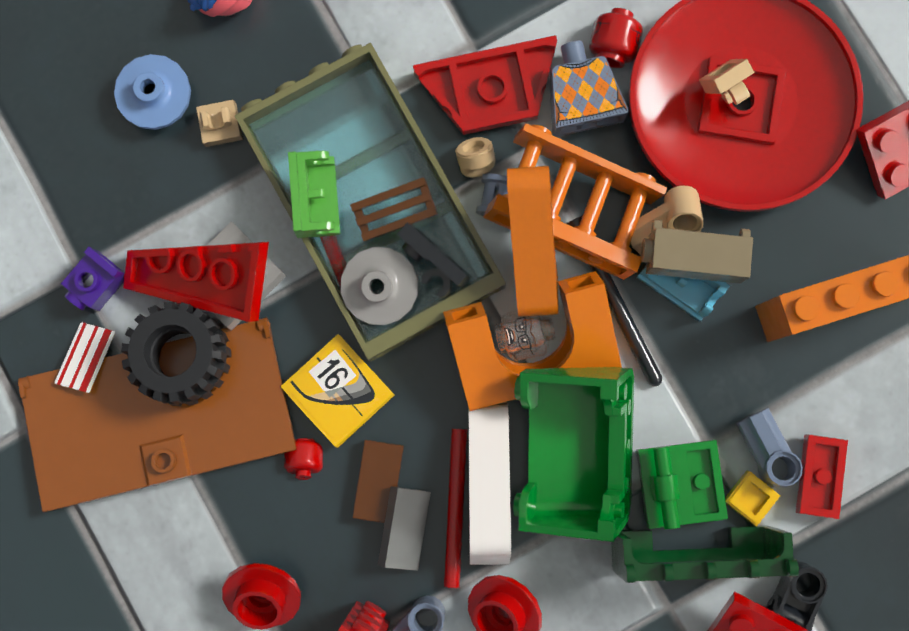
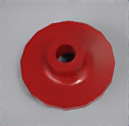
M252 563L240 566L229 573L222 587V600L228 611L240 623L252 629L263 630L283 625L294 618L300 608L301 591L296 581L284 570L268 564Z
M502 575L487 576L472 588L468 597V613L477 631H540L542 628V613L537 599L526 586L515 579Z

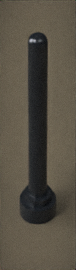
M582 216L566 224L572 227L579 226ZM588 264L591 272L596 271L604 282L609 307L648 384L653 387L659 386L663 380L662 375L611 275Z

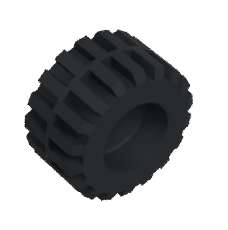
M164 302V308L162 309L154 305L148 308L150 313L148 317L139 314L134 319L138 326L135 330L128 327L125 333L126 336L130 337L129 344L122 343L121 352L128 357V359L122 360L123 369L130 372L127 378L131 384L139 387V392L164 404L182 407V404L190 406L198 404L197 399L199 398L208 399L213 395L210 390L214 386L220 389L224 383L220 379L222 373H229L230 365L226 363V359L231 357V349L226 346V342L229 341L226 333L220 329L221 326L199 308L195 309L190 304L181 302L180 306L174 302ZM190 334L196 343L194 362L188 370L180 375L173 377L165 376L159 365V354L163 345L176 335Z

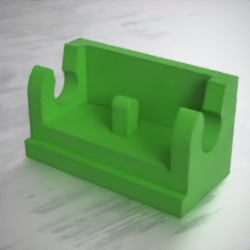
M329 151L288 152L293 231L296 237L310 238L341 235L334 156H329Z

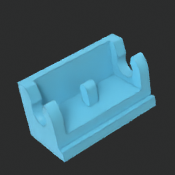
M646 265L636 277L699 322L714 309L713 305L730 287L726 282L646 274Z

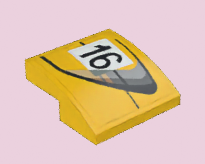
M339 334L281 385V388L337 448L395 396Z

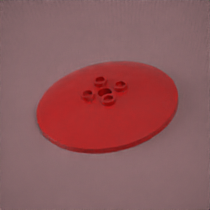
M681 0L670 8L648 32L639 48L630 76L629 110L636 138L649 162L673 187L684 185L693 187L699 193L701 203L730 211L754 212L770 210L795 202L816 190L839 169L848 156L858 132L856 129L860 127L863 113V84L860 69L851 46L837 25L822 10L808 0ZM731 59H748L754 73L742 80L750 93V109L745 111L738 110L732 103L727 104L721 94L705 93L699 79Z

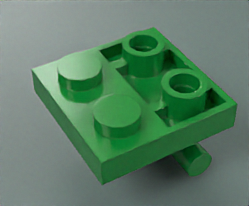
M717 440L636 449L648 529L664 527V529H675L685 524L728 519Z

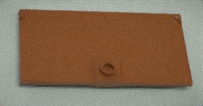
M268 317L261 318L259 321L239 324L233 330L228 328L221 329L226 333L229 340L226 342V346L231 349V357L226 359V363L230 365L229 373H222L220 379L224 383L220 389L214 386L210 390L213 394L208 399L199 398L197 399L198 404L191 406L182 404L181 407L172 406L167 403L164 404L139 392V387L131 384L127 378L130 372L123 369L122 360L128 359L124 353L104 358L89 393L55 384L60 369L19 378V392L24 407L42 512H49L297 450L285 392L281 388L283 383ZM193 336L166 342L163 345L159 354V365L165 376L173 377L180 375L192 365L196 356V343Z

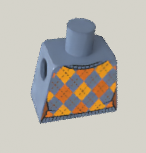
M572 41L562 45L560 48L564 64L552 67L550 73L553 136L558 137L623 123L628 114V108L605 56L587 59L582 41Z

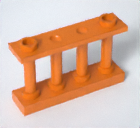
M525 123L513 140V143L525 148L518 168L535 167L540 155L561 164L551 189L555 250L623 280L637 273L641 257L631 253L630 242L644 203L646 202L651 205L664 196L667 187L656 183V179L649 174L634 173L552 135L549 129L543 126ZM575 171H578L596 181L579 226L572 227L561 222V218L558 215ZM611 186L631 196L614 242L608 243L597 238L594 229ZM497 194L488 204L483 218L511 230L508 194Z

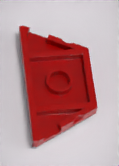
M554 35L413 65V71L416 78L463 135L538 119L558 40L557 36Z

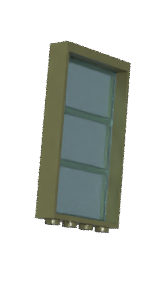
M370 42L363 47L361 44L350 47L342 54V58L331 64L325 62L315 66L309 71V76L298 82L288 81L283 83L275 90L274 95L264 100L255 99L248 102L241 108L242 112L235 115V118L292 222L288 152L329 151V156H334L341 233V235L333 237H336L338 241L337 243L342 252L340 255L344 257L346 265L359 252L372 247L390 248L403 254L414 266L419 281L418 296L412 309L401 320L387 325H372L357 319L346 307L341 295V286L337 283V277H335L334 270H332L333 266L329 263V257H327L326 250H324L325 245H322L320 237L302 238L365 356L372 362L445 322L444 311L481 302L505 289L506 282ZM426 178L438 215L413 225L419 228L472 276L471 280L464 287L457 286L453 282L451 293L445 298H439L436 294L443 287L441 277H434L428 285L421 282L422 276L426 271L437 269V267L424 258L417 262L402 249L405 241L397 235L401 229L364 242L350 204L416 179ZM417 189L363 209L364 215L422 195L421 190ZM422 203L368 223L369 229L373 230L427 210L426 204ZM375 279L372 282L371 288L373 292L380 294L384 290V283L380 279Z

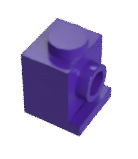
M88 247L84 252L85 256L61 284L69 290L65 298L81 310L88 306L91 309L100 311L124 283L125 272L101 252ZM92 274L93 283L85 288L83 284Z

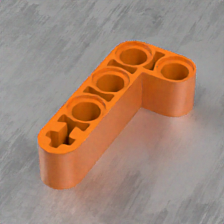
M549 166L507 168V192L518 316L559 315L558 273L555 259Z

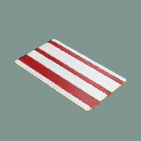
M83 322L80 323L57 375L55 384L89 393L115 331Z

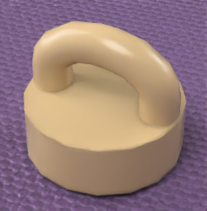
M476 137L468 139L458 145L455 150L460 170L466 177H480L488 173L495 165L493 144L487 138Z

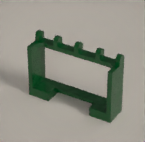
M768 525L728 527L729 548L653 550L652 530H623L615 541L611 542L613 571L626 583H635V581L663 580L666 582L689 579L716 580L717 578H760L771 576L798 577L799 575L798 562L793 557L792 533Z

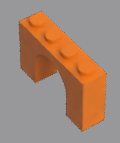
M909 255L791 291L756 305L755 307L767 342L908 299Z
M596 271L558 281L566 317L565 335L559 347L551 355L537 362H514L503 357L495 349L487 315L481 302L443 312L469 411L514 400L516 378L525 369L622 367L605 284Z

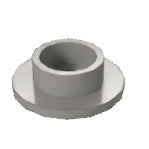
M372 247L359 252L347 263L341 276V295L346 307L357 319L372 325H387L401 320L412 309L418 296L419 280L414 266L403 254L390 248ZM375 279H380L384 283V290L380 294L374 293L371 288V284Z

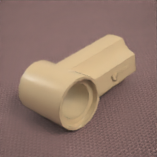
M685 185L670 189L664 197V204L639 217L631 240L632 248L641 255L643 239H649L653 220H662V228L701 232L703 216L697 190Z

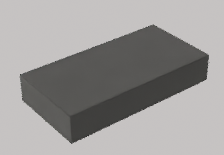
M391 486L378 566L418 571L431 492Z

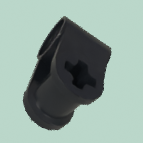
M797 561L799 566L798 577L781 576L776 590L765 608L794 620L792 622L807 629V631H812L815 616L827 592V579L818 569L805 562ZM804 573H810L812 578L810 587L805 591H798L796 586L797 579Z

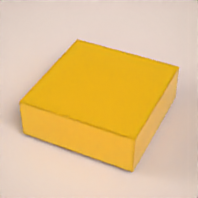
M746 470L725 497V502L753 526L757 527L781 495L751 471Z

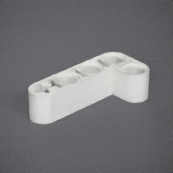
M496 404L469 411L470 565L510 564L511 509L508 404Z

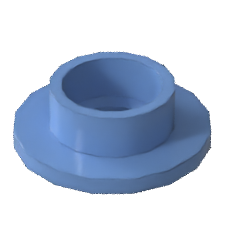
M152 54L135 58L124 66L116 79L114 90L117 108L126 120L140 128L152 130L168 127L180 119L189 106L191 95L188 76L178 63L166 56ZM155 84V89L152 93H144L147 85Z

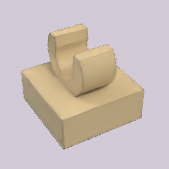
M731 59L699 79L705 93L721 94L727 104L734 102L735 105H738L750 97V93L742 80L752 75L754 71L748 59Z
M234 100L196 107L202 141L206 147L243 140L241 127L235 118L238 110Z

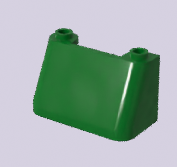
M591 367L523 370L520 372V376L516 378L514 394L515 399L520 400L523 409H529L528 484L523 488L522 493L516 494L514 499V516L519 517L518 531L614 542L627 524L631 509L634 412L633 369Z

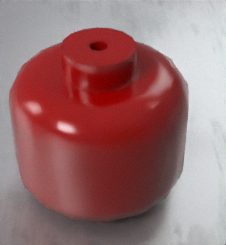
M295 439L297 450L284 453V468L288 473L295 474L296 479L307 480L311 478V473H318L322 470L323 449L321 444L313 439Z

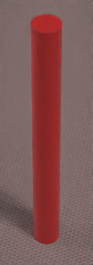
M452 429L444 576V587L460 588L467 429Z

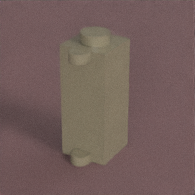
M653 220L649 239L644 238L642 242L641 262L647 263L646 274L740 284L751 276L753 237H750V229L741 228L739 236L666 229L662 228V220Z

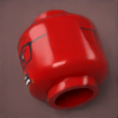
M613 8L611 12L599 15L594 23L589 42L590 52L595 57L605 56L610 68H623L626 63H631L635 60L639 50L643 27L638 20L633 18L634 14L627 9Z

